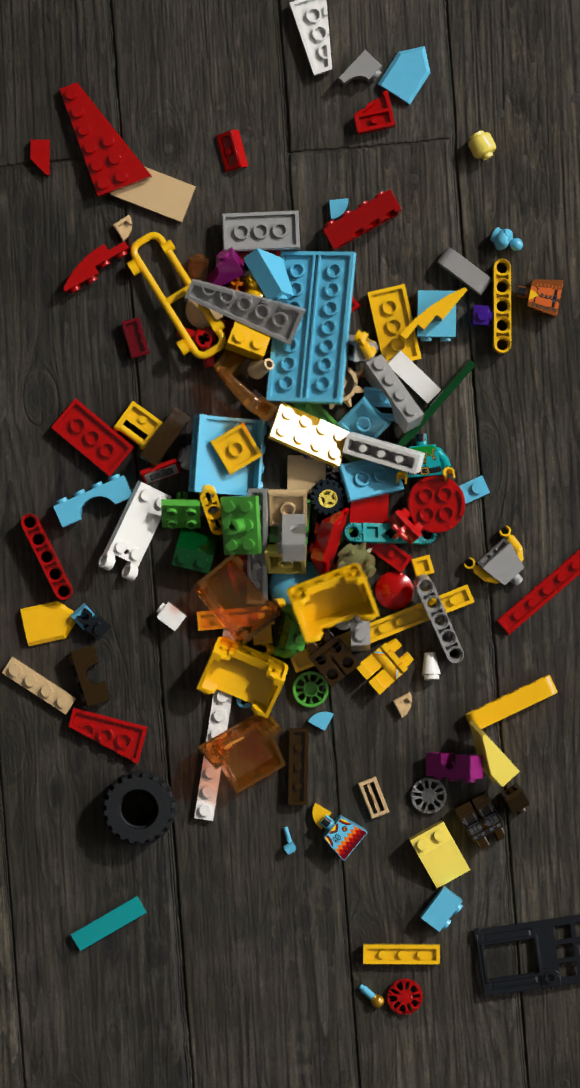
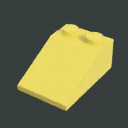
M472 720L470 728L477 755H483V772L494 784L498 782L503 787L520 771Z
M443 820L409 838L436 888L470 871Z

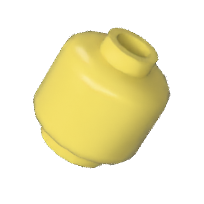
M482 130L470 136L471 140L468 142V146L474 158H482L485 161L494 156L493 152L496 150V144L490 133H484Z

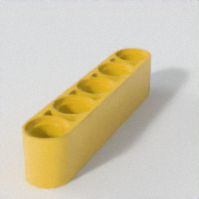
M506 259L497 260L492 268L493 349L498 354H505L511 348V265ZM502 263L506 266L507 270L505 273L497 271L496 267L498 264ZM498 283H504L507 286V290L499 292L497 290ZM504 302L507 305L506 311H499L497 303ZM498 321H504L507 324L505 331H500L497 328ZM499 340H504L507 343L505 350L498 349L497 342Z
M546 675L465 714L469 725L473 720L480 729H483L556 694L558 691L551 676Z

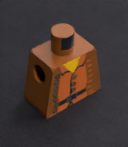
M532 279L530 288L518 287L517 297L527 299L526 308L555 318L557 317L564 280Z

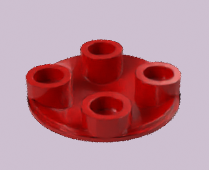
M392 571L385 573L376 583V598L382 606L388 609H401L412 599V582L401 572Z

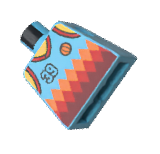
M326 814L319 822V824L326 828V831L323 833L324 839L344 861L367 834L366 829L340 814L335 820Z

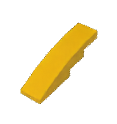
M464 287L428 307L399 336L406 340L417 326L424 331L435 316L442 321L466 293L467 289Z

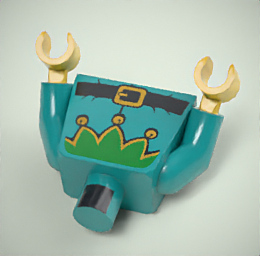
M416 434V446H409L408 448L425 453L421 471L413 474L397 469L395 482L398 484V479L402 478L405 480L404 484H406L407 478L443 475L444 480L447 481L448 474L453 475V478H455V471L451 467L448 456L440 447H436V444L427 445V434Z

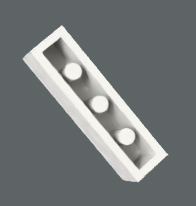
M356 432L346 435L342 453L413 474L421 471L425 456L423 452Z

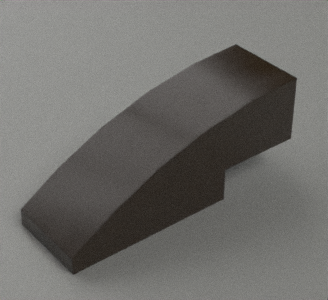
M175 407L139 457L155 468L187 426L191 417Z

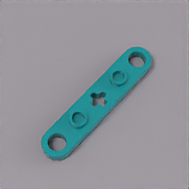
M349 523L343 529V537L350 543L408 544L400 536L394 539L386 535L389 529H391L392 533H396L389 523ZM349 528L356 529L357 537H350L348 533ZM430 532L431 538L429 540L424 539L423 535H421L411 545H429L435 541L437 534Z

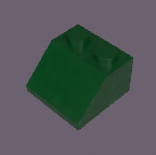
M181 528L172 565L210 574L219 536Z

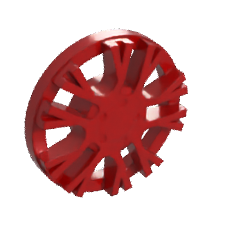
M398 979L390 985L387 991L388 1004L398 1014L408 1015L414 1013L422 1004V990L411 979ZM402 982L403 989L400 990L397 988L396 984ZM406 982H409L408 989L405 988ZM413 985L418 989L415 992L410 991ZM392 988L398 991V993L392 992ZM420 994V997H413L412 995ZM390 996H396L397 999L390 1001ZM412 1000L419 1001L416 1007L411 1003ZM399 1001L400 1004L395 1008L393 1005ZM410 1003L412 1010L408 1009L407 1004ZM401 1005H405V1011L399 1010Z

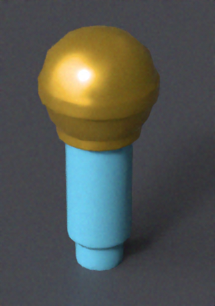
M363 984L359 987L361 992L371 1000L373 1007L380 1008L383 1006L384 998L381 995L373 993Z

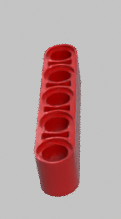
M35 514L24 515L21 519L22 528L55 595L60 600L69 599L73 595V587L39 518ZM28 517L35 519V525L32 528L26 526L25 522ZM37 534H41L44 538L41 545H37L34 542V537ZM46 551L52 554L50 562H45L42 558L43 553ZM55 568L61 573L60 578L57 580L51 577V571ZM62 586H66L69 589V594L66 597L61 596L59 593V589Z

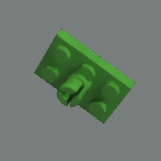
M259 496L220 497L224 555L262 554Z

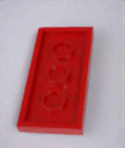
M76 398L51 427L109 477L135 448Z

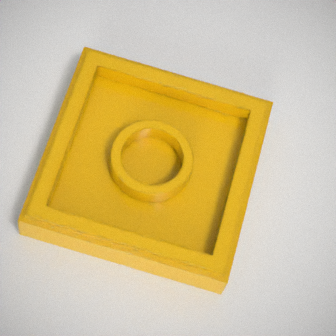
M244 422L210 441L229 475L263 456Z

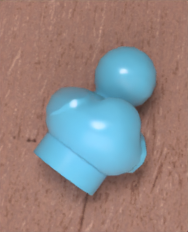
M497 227L490 238V241L494 242L496 249L499 251L504 250L509 245L513 251H519L523 247L521 239H513V232L510 229L502 230Z

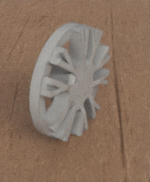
M434 778L420 779L411 790V801L420 812L427 814L435 813L446 802V789L439 780H434ZM424 781H428L429 788L425 787ZM432 781L438 783L434 789L431 788ZM420 783L424 787L423 791H419L416 788ZM442 788V791L438 793L435 792V790ZM414 792L421 793V796H414ZM444 794L443 801L438 800L437 795ZM421 798L422 803L417 805L415 800ZM435 800L440 803L439 807L434 803ZM423 803H427L425 809H422ZM430 803L434 805L433 810H428Z

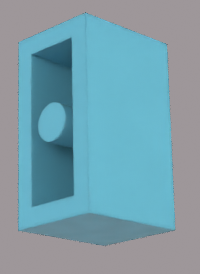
M443 885L420 915L421 919L439 932L442 928L445 930L451 923L450 917L453 913L457 914L463 906L461 904L462 899Z

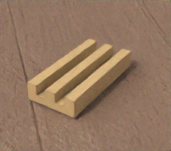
M376 776L359 782L358 785L371 819L389 813ZM371 782H374L384 807L383 811L380 810L370 784ZM367 784L368 790L370 792L375 808L377 810V813L375 814L373 813V810L371 808L363 785Z

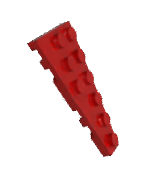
M78 82L60 88L98 197L152 177Z

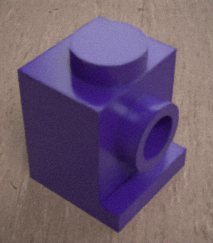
M474 305L471 326L491 327L492 308L485 305Z

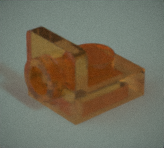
M194 254V257H189L188 276L191 280L207 281L209 259H206L205 255Z

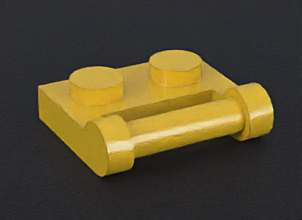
M132 401L113 429L123 433L137 443L140 449L144 450L163 422ZM128 420L148 435L144 440L124 425L125 421Z

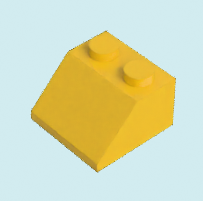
M235 321L225 349L256 361L262 360L271 336Z

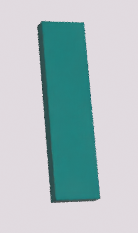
M135 896L73 932L71 936L79 950L82 951L144 915L147 911L138 896Z

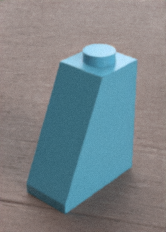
M259 248L244 257L245 263L267 299L287 303L289 299L294 297L281 257Z

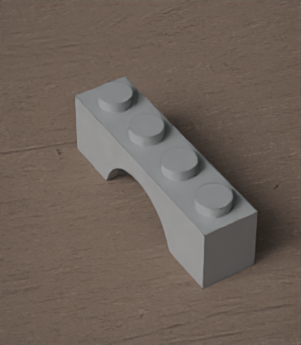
M381 354L366 362L362 374L372 388L380 389L387 397L393 410L394 419L402 431L406 433L419 426L424 416L423 412Z

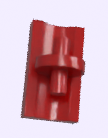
M406 508L398 509L386 521L396 532L392 536L394 539L400 536L411 545L421 537L423 526L417 521L412 524L408 520L410 512Z

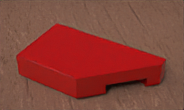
M30 139V159L47 176H50V140Z

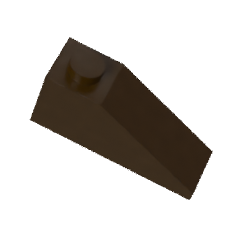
M517 783L500 792L512 814L517 813L519 815L527 810L526 807L530 805L523 789Z

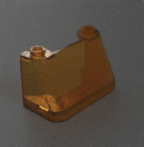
M231 554L198 581L193 588L231 636L243 646L282 613L278 603L274 600H266L243 572V561L238 556L235 557Z

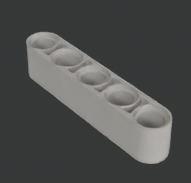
M418 575L415 578L414 585L443 651L450 662L458 663L463 659L464 652L436 588L428 575ZM423 581L429 582L426 588L419 587ZM429 599H436L435 604L427 605ZM438 615L444 616L442 621L435 622V618ZM445 632H450L451 636L449 638H442ZM458 649L456 655H449L451 650Z

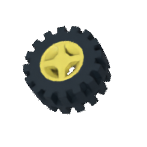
M325 478V480H319V483L314 485L311 491V502L315 510L317 509L319 513H324V515H328V513L333 515L334 512H339L340 508H343L345 491L340 482H336L335 479L329 480V478Z

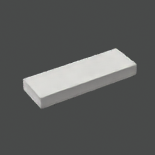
M401 350L388 361L392 370L427 403L441 391Z

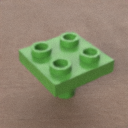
M181 491L176 493V499H161L162 528H201L200 500H188V493L183 492V498H181Z

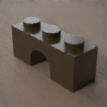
M94 644L71 651V656H68L71 667L76 669L77 674L74 676L77 685L82 687L83 692L80 695L83 703H87L89 707L110 700L111 696L106 681L95 683L87 675L89 667L99 663Z

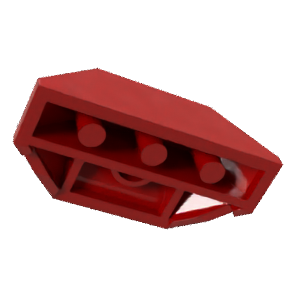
M344 508L321 521V524H316L314 535H317L315 543L311 542L308 553H311V559L320 575L328 573L332 569L348 516V508Z

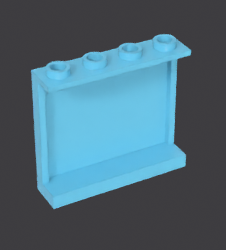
M194 414L188 491L202 492V486L212 485L217 494L248 496V488H263V483L261 482V474L264 472L263 456L229 475L210 441L244 422L262 455H264L266 450L264 436L267 433L265 420Z

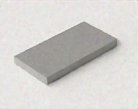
M299 211L222 214L223 250L233 247L235 252H252L257 248L264 251L300 250Z

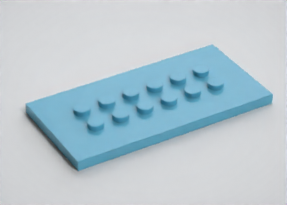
M281 251L280 257L283 259L294 297L289 299L286 304L306 310L291 345L272 337L270 359L274 362V368L269 371L266 401L278 403L342 404L356 253Z

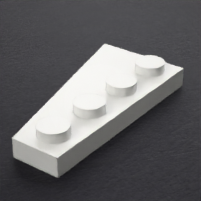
M295 0L290 2L289 4L313 75L317 76L332 71L327 0Z

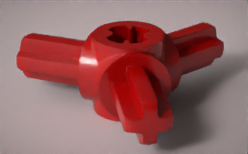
M220 318L223 324L225 325L227 322L223 318ZM211 326L209 328L205 327L203 330L197 329V331L184 327L199 351L204 352L214 346L217 335ZM177 331L176 336L182 338ZM207 335V339H210V341L201 344L199 338ZM214 356L202 359L205 368L215 366Z

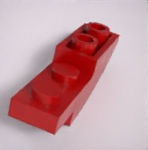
M124 241L110 250L103 244L92 251L73 270L63 288L64 291L73 294L81 289V285L85 283L89 285L97 281V276L100 275L97 270L98 267L101 269L111 264L110 261L116 257L121 259L128 255L127 251L130 249L127 243Z

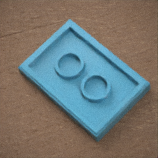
M366 459L340 464L338 467L348 503L403 491L404 489L401 479H398V484L395 482L396 468Z

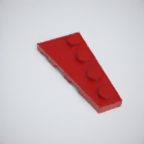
M73 708L69 722L70 728L132 760L134 763H139L147 726L78 708Z

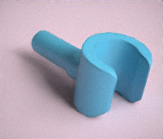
M287 826L283 829L288 844L283 847L286 853L290 855L296 851V846L292 841Z

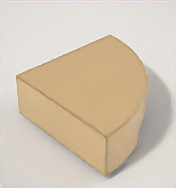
M130 215L113 224L123 242L132 231Z
M410 692L393 700L401 718L411 708L412 696Z

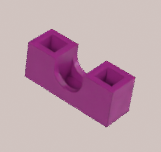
M426 753V776H434V780H446L447 777L449 781H460V779H463L465 783H474L475 779L483 778V755H456V762L454 763V753Z

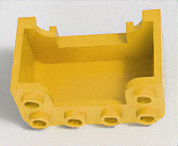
M352 563L294 585L287 590V595L306 644L319 641L323 635V628H331L336 623L349 621L357 615L360 620L365 622L372 621L375 617L380 616L366 576L358 563Z

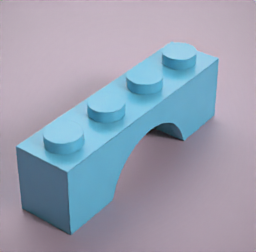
M116 474L110 477V481L105 484L102 481L92 485V489L87 492L82 489L74 493L75 497L69 500L67 497L56 501L57 505L53 507L62 528L82 520L83 507L92 498L106 497L115 504L128 500L132 491L124 475L120 477V474Z

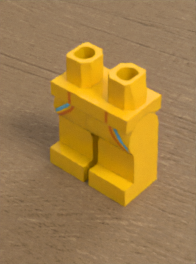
M396 638L388 643L384 642L360 662L361 665L357 667L366 680L382 668L368 680L379 695L408 670V666L414 660L408 652L404 653L400 658L396 655L395 652L402 646Z

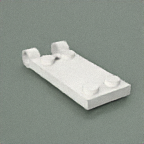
M138 481L105 551L99 559V567L108 571L111 570L117 555L127 560L122 570V577L129 581L135 580L138 575V566L162 518L161 499H171V496Z

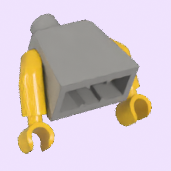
M358 330L356 335L349 334L347 359L353 362L370 361L379 352V344L367 338L369 335L366 332L362 333Z
M506 525L505 527L509 533L503 534L499 530V534L503 539L477 562L478 566L471 557L469 559L473 561V565L468 567L464 563V566L468 569H473V573L485 582L493 584L501 582L503 585H506L511 581L514 586H517L523 581L519 574L524 568L522 564L524 560L523 547L516 537L510 534L511 528Z

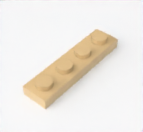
M14 657L10 659L2 671L4 675L64 714L68 713L77 699Z

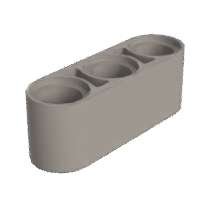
M447 247L437 261L442 268L478 295H482L492 281L487 274L450 247Z

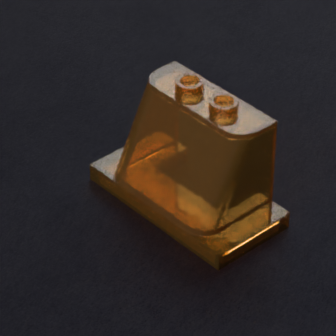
M254 714L198 746L202 755L215 769L221 767L236 794L286 766L274 737L282 732V729L270 715L267 719Z

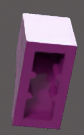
M233 247L223 250L216 255V267L207 275L208 283L223 286L245 274L244 263Z

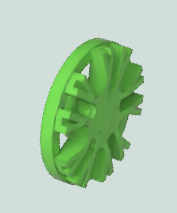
M304 672L296 678L293 684L294 697L303 706H319L328 696V683L318 672ZM311 674L317 676L315 681H311ZM305 675H307V677H308V679H309V682H307V683H306V681H305V679H304V676H305ZM321 678L323 681L317 685L316 682ZM300 679L304 681V686L297 685ZM325 685L326 691H320L319 686ZM303 688V691L296 692V689ZM320 692L324 695V697L321 698L317 695V693ZM304 693L305 698L301 701L298 695ZM307 696L311 697L309 704L306 703ZM314 696H316L319 700V702L313 704L312 698Z

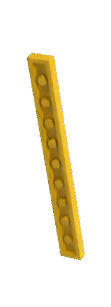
M468 584L439 595L446 613L474 603ZM429 599L427 605L435 604L436 599ZM418 603L370 622V643L430 620L423 603ZM350 631L338 635L351 651ZM306 648L304 651H298L296 655L290 658L296 673L315 666L309 658Z

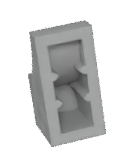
M364 50L339 77V82L345 86L350 81L357 79L366 80L368 83L371 79L375 81L382 73L380 71L382 65Z

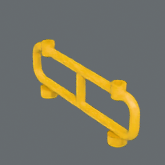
M157 232L147 233L132 244L130 248L132 260L126 263L134 276L142 273L182 337L181 340L176 342L182 354L186 355L191 352L199 359H207L215 355L226 344L223 322L220 318L216 320L209 308L197 303L218 337L216 345L204 352L199 351L170 305L186 295L191 279L174 254L173 250L176 248L170 239L166 241ZM150 240L158 241L185 284V287L167 298L138 254V248Z

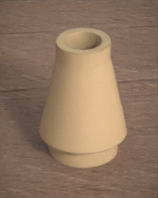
M269 358L252 361L248 366L249 376L253 379H261L274 368V362Z

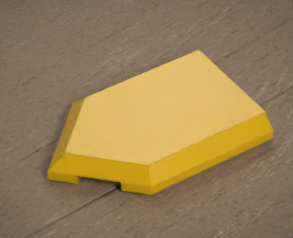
M59 601L20 609L28 646L65 639L76 623L70 616L74 611Z

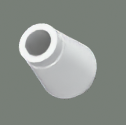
M436 652L424 653L422 669L424 680H439L441 673Z

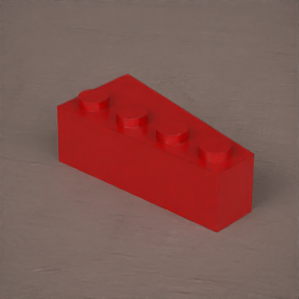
M391 189L386 192H380L369 202L365 201L359 204L356 210H349L341 215L342 218L336 222L333 219L324 225L323 233L333 251L401 213L402 208Z

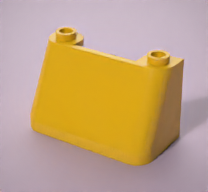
M221 636L216 640L196 689L207 695L215 693L218 689L251 703V709L256 716L268 719L285 682L288 665L282 660Z

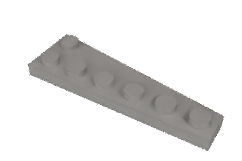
M196 279L191 280L185 298L289 345L293 341L306 310L301 307Z

